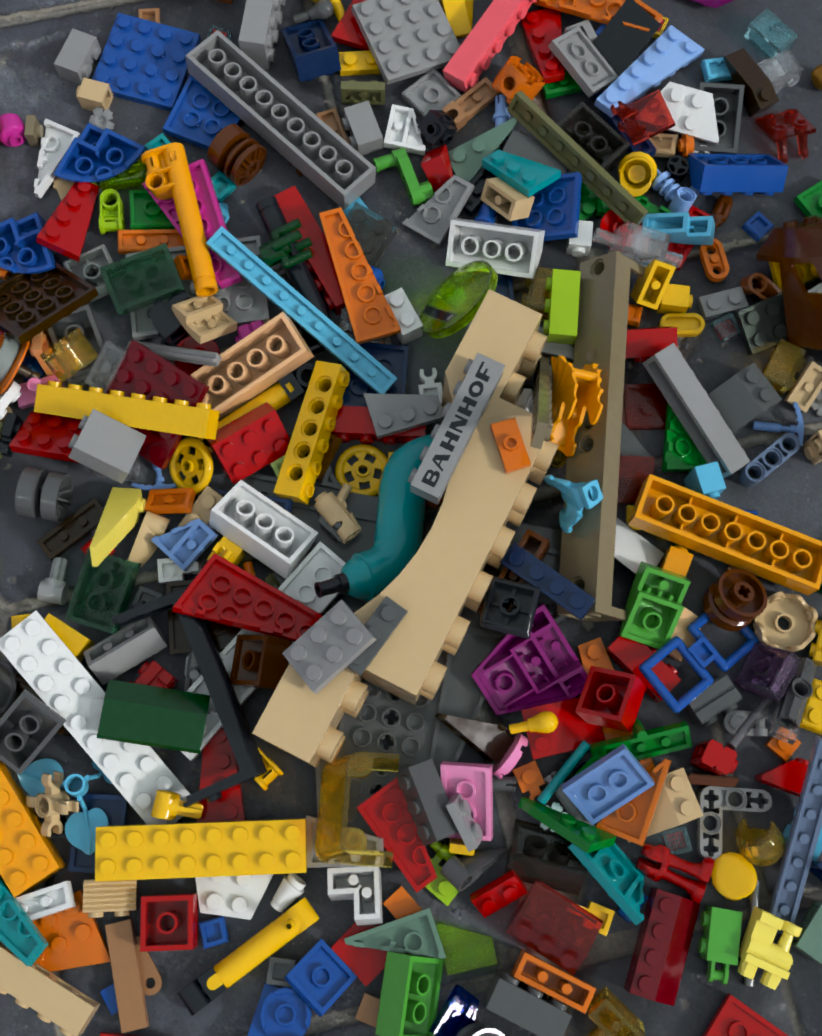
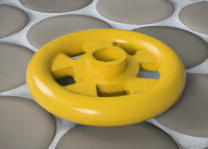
M192 437L184 438L180 441L169 462V471L178 488H193L197 494L203 491L210 483L213 475V459L208 447L201 440ZM190 447L195 448V455L190 454ZM182 454V455H184V457L182 458L181 463H180V462H179V458H180V455ZM181 471L186 476L184 480L180 475ZM197 476L199 482L194 484L192 478Z
M366 444L352 446L345 450L338 458L335 466V477L341 486L344 483L352 487L351 492L376 496L379 493L381 478H373L375 469L382 470L383 472L388 459L381 450L374 446ZM367 454L376 458L373 464L368 460H364ZM355 456L358 461L351 466L347 461ZM361 467H365L367 469V472L365 474H361L358 470ZM351 472L354 481L348 483L344 474ZM370 482L369 489H360L359 483Z

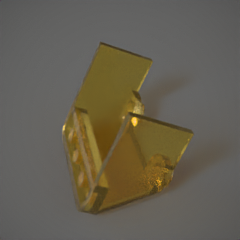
M359 751L334 759L332 764L327 762L324 765L315 840V854L321 862L392 868L393 852L367 850V837L365 833L358 828L347 827L351 778H364L372 770L398 772L399 754Z

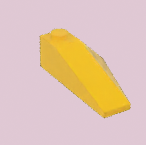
M439 0L456 38L468 36L472 30L473 0Z

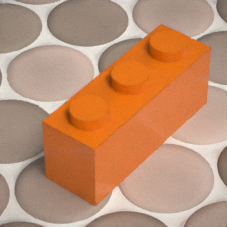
M521 949L511 971L513 977L585 1014L596 991V988L591 984Z

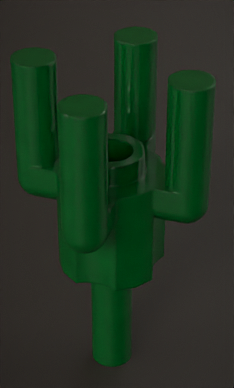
M297 218L272 230V240L259 246L261 254L257 255V257L269 267L281 263L283 268L288 269L313 257L311 249L308 248L313 243L310 237L295 243V249L302 252L290 257L289 253L292 252L290 244L302 238L300 231L296 230L302 227L300 220Z

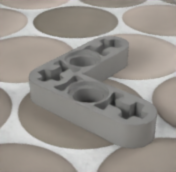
M707 786L700 789L697 801L704 816L697 818V852L699 856L703 859L711 857L715 860L721 856L723 810L766 812L772 806L771 795L762 789ZM709 790L711 795L716 797L714 801H711V809L716 808V813L703 812V808H709V801L704 800V795L709 794ZM732 792H737L741 797V803L736 807L732 806L728 800ZM759 794L760 798L765 799V804H761L760 808L757 803H747V798H758ZM707 816H712L716 820V827L710 831L703 824ZM703 833L708 835L716 834V839L710 838L711 846L715 847V852H711L710 856L707 851H704V846L709 844V838H703Z

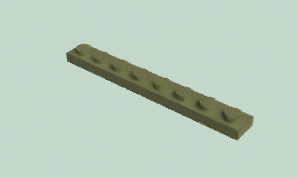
M522 91L515 93L507 111L572 173L580 172L582 182L632 230L637 228L649 211Z

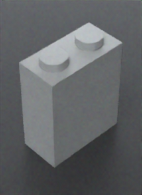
M93 409L89 417L83 416L78 426L82 430L80 435L74 434L68 447L72 451L68 458L122 484L133 466L146 435Z

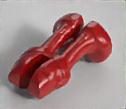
M644 844L641 853L647 858L657 861V863L648 859L638 858L636 868L654 881L659 882L660 879H663L681 887L689 893L690 899L693 902L700 903L706 890V883L709 882L715 859L705 857L700 863H693L671 854L670 849L661 844ZM668 867L686 872L699 880L683 877L669 870Z

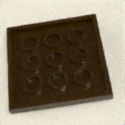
M56 262L55 268L46 272L36 274L17 273L0 283V330L22 345L32 340L34 336L42 331L51 328L53 324L62 318L71 315L73 311L81 306L88 304L99 294L94 286Z

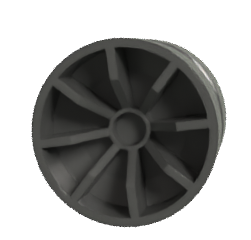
M26 467L20 475L15 493V509L17 514L34 519L41 515L45 521L62 523L68 515L72 502L73 479L71 474L51 471L48 474L45 469Z

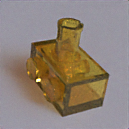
M606 986L591 1000L588 1007V1017L597 1026L587 1036H645L644 1023Z

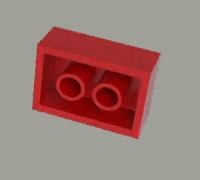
M267 402L218 429L216 440L206 439L225 475L233 484L286 455L290 438L276 410Z

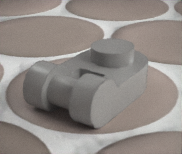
M734 710L725 714L721 722L722 728L729 735H734L752 711ZM767 711L762 714L756 722L755 728H752L746 736L768 737V729H765Z

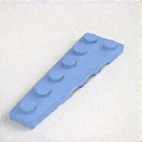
M671 25L596 99L594 105L609 117H613L632 104L633 101L644 96L649 89L657 87L661 84V81L673 76L677 70L682 67L685 68L701 57L705 49Z

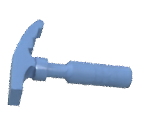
M793 402L795 415H797L796 426H782L779 423L753 421L752 430L796 433L800 440V446H803L804 422L797 402Z
M153 463V470L156 472L155 485L131 484L136 489L148 492L150 489L177 488L175 483L163 484L165 479L162 477V469Z

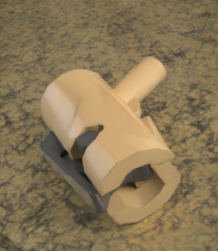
M344 483L337 496L333 492L327 493L326 491L319 494L315 498L316 503L314 505L320 514L319 523L336 540L344 544L350 542L362 531L353 513H349L346 509L347 504L345 500L352 490V487Z

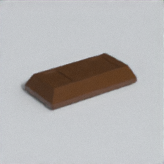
M686 774L691 785L735 787L739 782L737 777Z

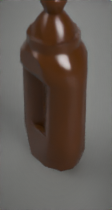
M720 195L712 209L711 216L714 218L715 231L716 228L720 227L727 220L732 209L733 199L727 195Z

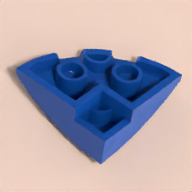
M87 123L80 137H75L55 170L54 176L77 183L104 181L129 169L141 157L146 147L110 129L105 128L103 130Z
M37 212L18 221L12 217L0 223L1 269L13 273L36 274L55 268L53 250L36 243L37 235L46 224L45 220Z

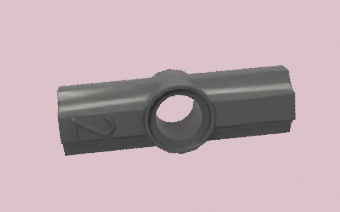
M798 657L794 660L787 686L781 692L782 702L776 720L780 726L786 729L796 730L800 726L807 699L813 693L812 682L817 666L813 660L807 657Z

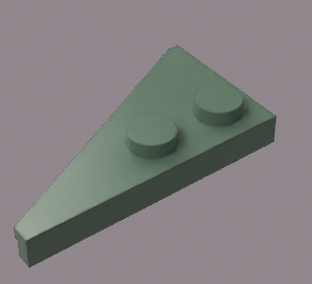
M514 117L448 151L455 175L470 182L483 169L482 159L499 150L500 144L506 137L511 135L515 126L518 125L516 118Z
M430 907L344 938L346 945L380 949L440 959L446 958Z

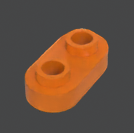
M714 238L713 245H701L699 255L706 277L712 282L723 281L727 277L730 268L722 243ZM707 250H711L713 254H709ZM713 270H717L719 274H715Z

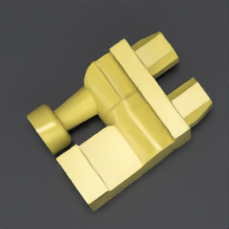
M754 906L742 939L741 948L739 947V957L741 960L737 972L753 980L757 968L764 969L760 983L776 990L781 978L788 980L790 975L788 971L791 965H793V958L789 953L794 936H800L803 928ZM782 930L783 933L778 943H773L777 931Z

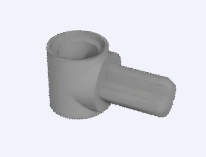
M55 557L53 559L49 578H45L39 584L37 592L38 601L59 605L66 603L69 586L67 582H64L68 564L67 559L62 557Z

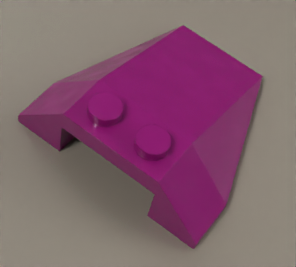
M544 603L536 609L528 639L506 634L471 673V676L496 715L572 699L582 693L588 676Z

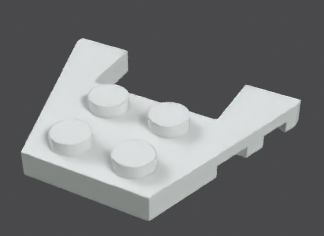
M274 874L195 877L200 913L251 920Z

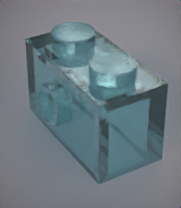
M767 8L750 22L744 37L775 64L793 48L798 35Z

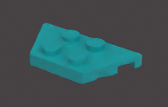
M614 842L613 846L590 853L584 852L573 843L568 846L589 871L590 875L597 880L608 896L616 902L635 926L644 920V915L640 913V904L644 902V875Z

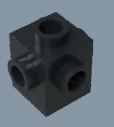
M429 110L417 126L425 135V140L432 146L449 144L453 139L454 133L457 131V127L453 124V119L442 110Z

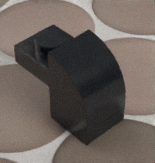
M184 290L173 294L166 304L158 298L151 309L152 323L159 335L169 346H172L187 333L171 309L173 304L190 299Z

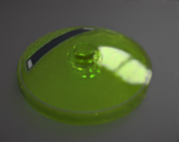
M477 260L467 263L449 274L438 284L424 303L419 317L423 324L421 329L431 338H443L456 333L474 319L488 290L495 291L498 275L495 269L488 262Z

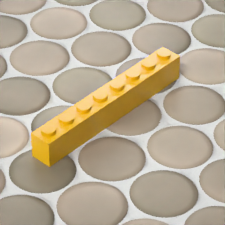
M48 381L47 385L37 384L34 412L82 419L84 415L89 417L92 410L95 409L129 427L216 440L220 411L211 410L210 404L197 403L196 407L189 406V401L175 399L174 404L167 403L168 398L153 396L151 401L146 400V395L131 393V398L124 397L125 392L110 390V394H104V389L89 387V391H83V386L68 384V388H63L61 382Z

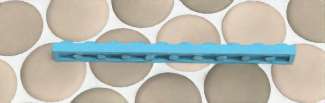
M221 226L206 242L212 251L377 394H386L398 378L224 227Z

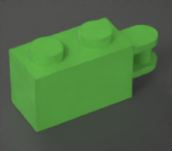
M706 905L705 910L701 913L700 923L703 926V935L698 940V952L701 953L700 958L708 961L706 973L708 982L717 980L721 981V984L726 985L730 964L738 966L743 914L741 911ZM716 962L722 963L721 970L715 969Z

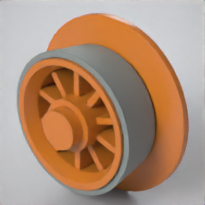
M6 333L0 336V395L10 385L16 373L29 379L40 377L39 373L21 365L30 341L21 345Z

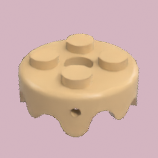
M777 592L768 597L767 606L757 618L753 619L754 632L759 641L769 650L782 654L794 653L804 649L814 639L816 635L815 622L818 619V613L814 607L805 602L802 596ZM780 617L787 619L789 622L787 630H782L778 626V619Z

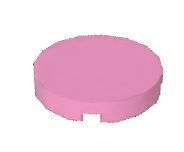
M521 733L513 737L515 740L500 763H494L492 774L498 779H502L503 775L508 774L517 764L523 753L520 750L522 745L527 747L528 739Z

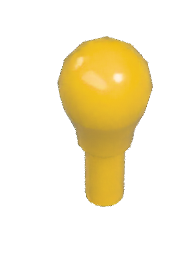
M543 711L527 721L509 724L510 734L526 731L551 733L557 728L558 719L551 711Z

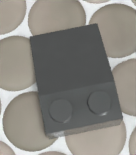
M700 82L697 85L696 89L713 94L719 142L716 145L694 138L695 151L737 154L745 85Z
M91 302L73 311L71 315L62 318L53 324L51 328L47 329L68 384H74L113 371Z
M755 362L708 394L733 434L772 410L782 400Z
M25 689L0 719V760L21 775L66 722V719Z

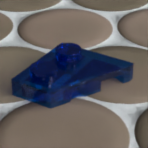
M456 984L429 1032L434 1036H456L463 1027L475 1023L479 1000L462 986Z

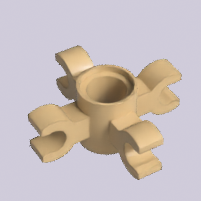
M54 771L53 780L52 774H42L41 782L45 787V794L37 793V796H26V806L35 807L37 815L44 818L41 826V834L43 836L50 837L52 827L53 833L62 834L63 824L60 821V814L68 815V811L79 812V801L70 800L67 792L60 790L64 780L63 772Z

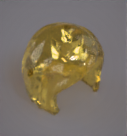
M742 819L735 831L736 844L741 855L748 862L759 867H768L775 864L783 856L786 848L784 836L776 824L771 821L769 830L749 828L747 820Z

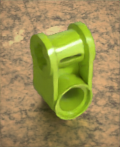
M114 189L104 190L99 198L100 233L105 235L106 232L126 230L125 207L119 193ZM111 201H116L115 204L108 205Z

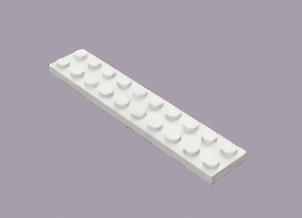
M320 541L282 583L278 590L322 614L339 593L319 598L315 593L314 584L334 578V575L341 573L345 562ZM241 629L237 635L267 634ZM237 635L220 653L229 678ZM202 674L186 691L210 695ZM233 685L240 705L256 690V688ZM211 696L200 752L223 727ZM181 751L190 761H193L198 753Z
M37 610L0 638L1 652L43 702L66 719V722L63 724L64 727L146 824L176 823L183 817L176 815L174 820H164L151 816L157 790L178 793L180 800L187 801L185 796L190 795V793L151 746L97 738L105 691Z

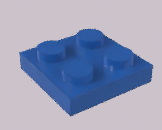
M322 938L284 977L319 1017L323 1016L357 978L355 973Z

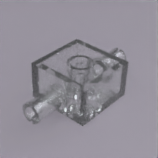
M627 222L615 229L613 233L597 228L593 236V242L610 246L608 252L620 251L623 255L635 260L645 268L654 259L679 268L683 260V254L667 250L671 235L631 222Z

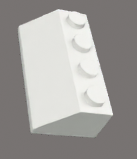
M461 218L452 219L450 221L445 266L533 279L542 254L545 230Z
M242 480L211 509L209 526L285 579L298 567L318 536V532Z

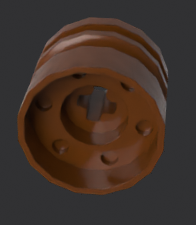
M230 124L224 127L212 140L207 152V160L219 171L224 172V175L237 186H243L250 182L262 169L267 157V150L258 144L255 139L250 138V135L237 124Z

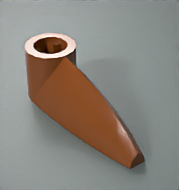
M762 273L747 275L740 282L745 295H756L761 300L783 292Z

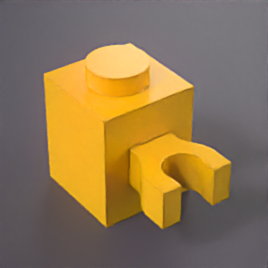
M223 536L216 543L206 560L209 561L215 553L238 566L246 554L242 548Z

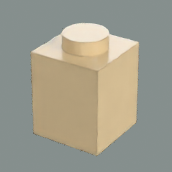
M83 78L81 85L76 90V98L81 108L93 111L96 107L103 108L104 110L109 109L114 97L109 84L88 78Z

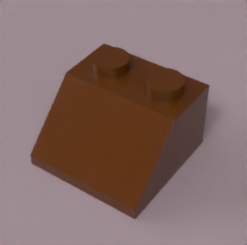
M237 635L230 675L232 685L275 690L287 668L288 660L282 653L290 646L291 640L270 635Z

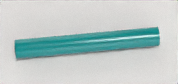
M583 740L538 796V801L544 805L548 802L589 750L591 745Z

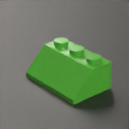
M387 951L375 1035L434 1036L444 959Z

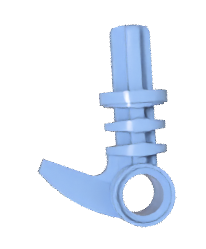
M657 169V176L651 188L654 191H659L661 196H665L664 199L666 201L672 200L668 207L670 212H688L699 191L692 186L688 188L681 187L678 183L675 184L676 181L670 178L671 174L668 171L662 173Z

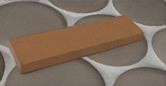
M128 919L105 925L121 1033L149 1027L133 920Z

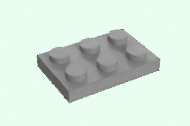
M579 26L552 40L548 45L555 57L558 58L588 98L612 84L619 77Z
M341 599L282 654L312 692L317 694L377 639Z

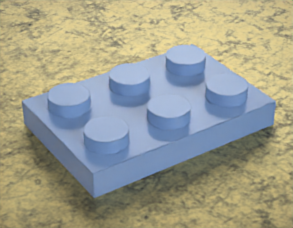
M623 743L563 783L561 787L562 791L590 824L594 825L654 786L655 783L653 778Z

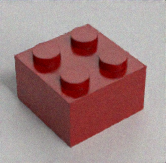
M591 666L575 712L586 723L631 733L646 686L636 674Z
M197 893L155 894L141 897L140 952L193 950L198 947Z

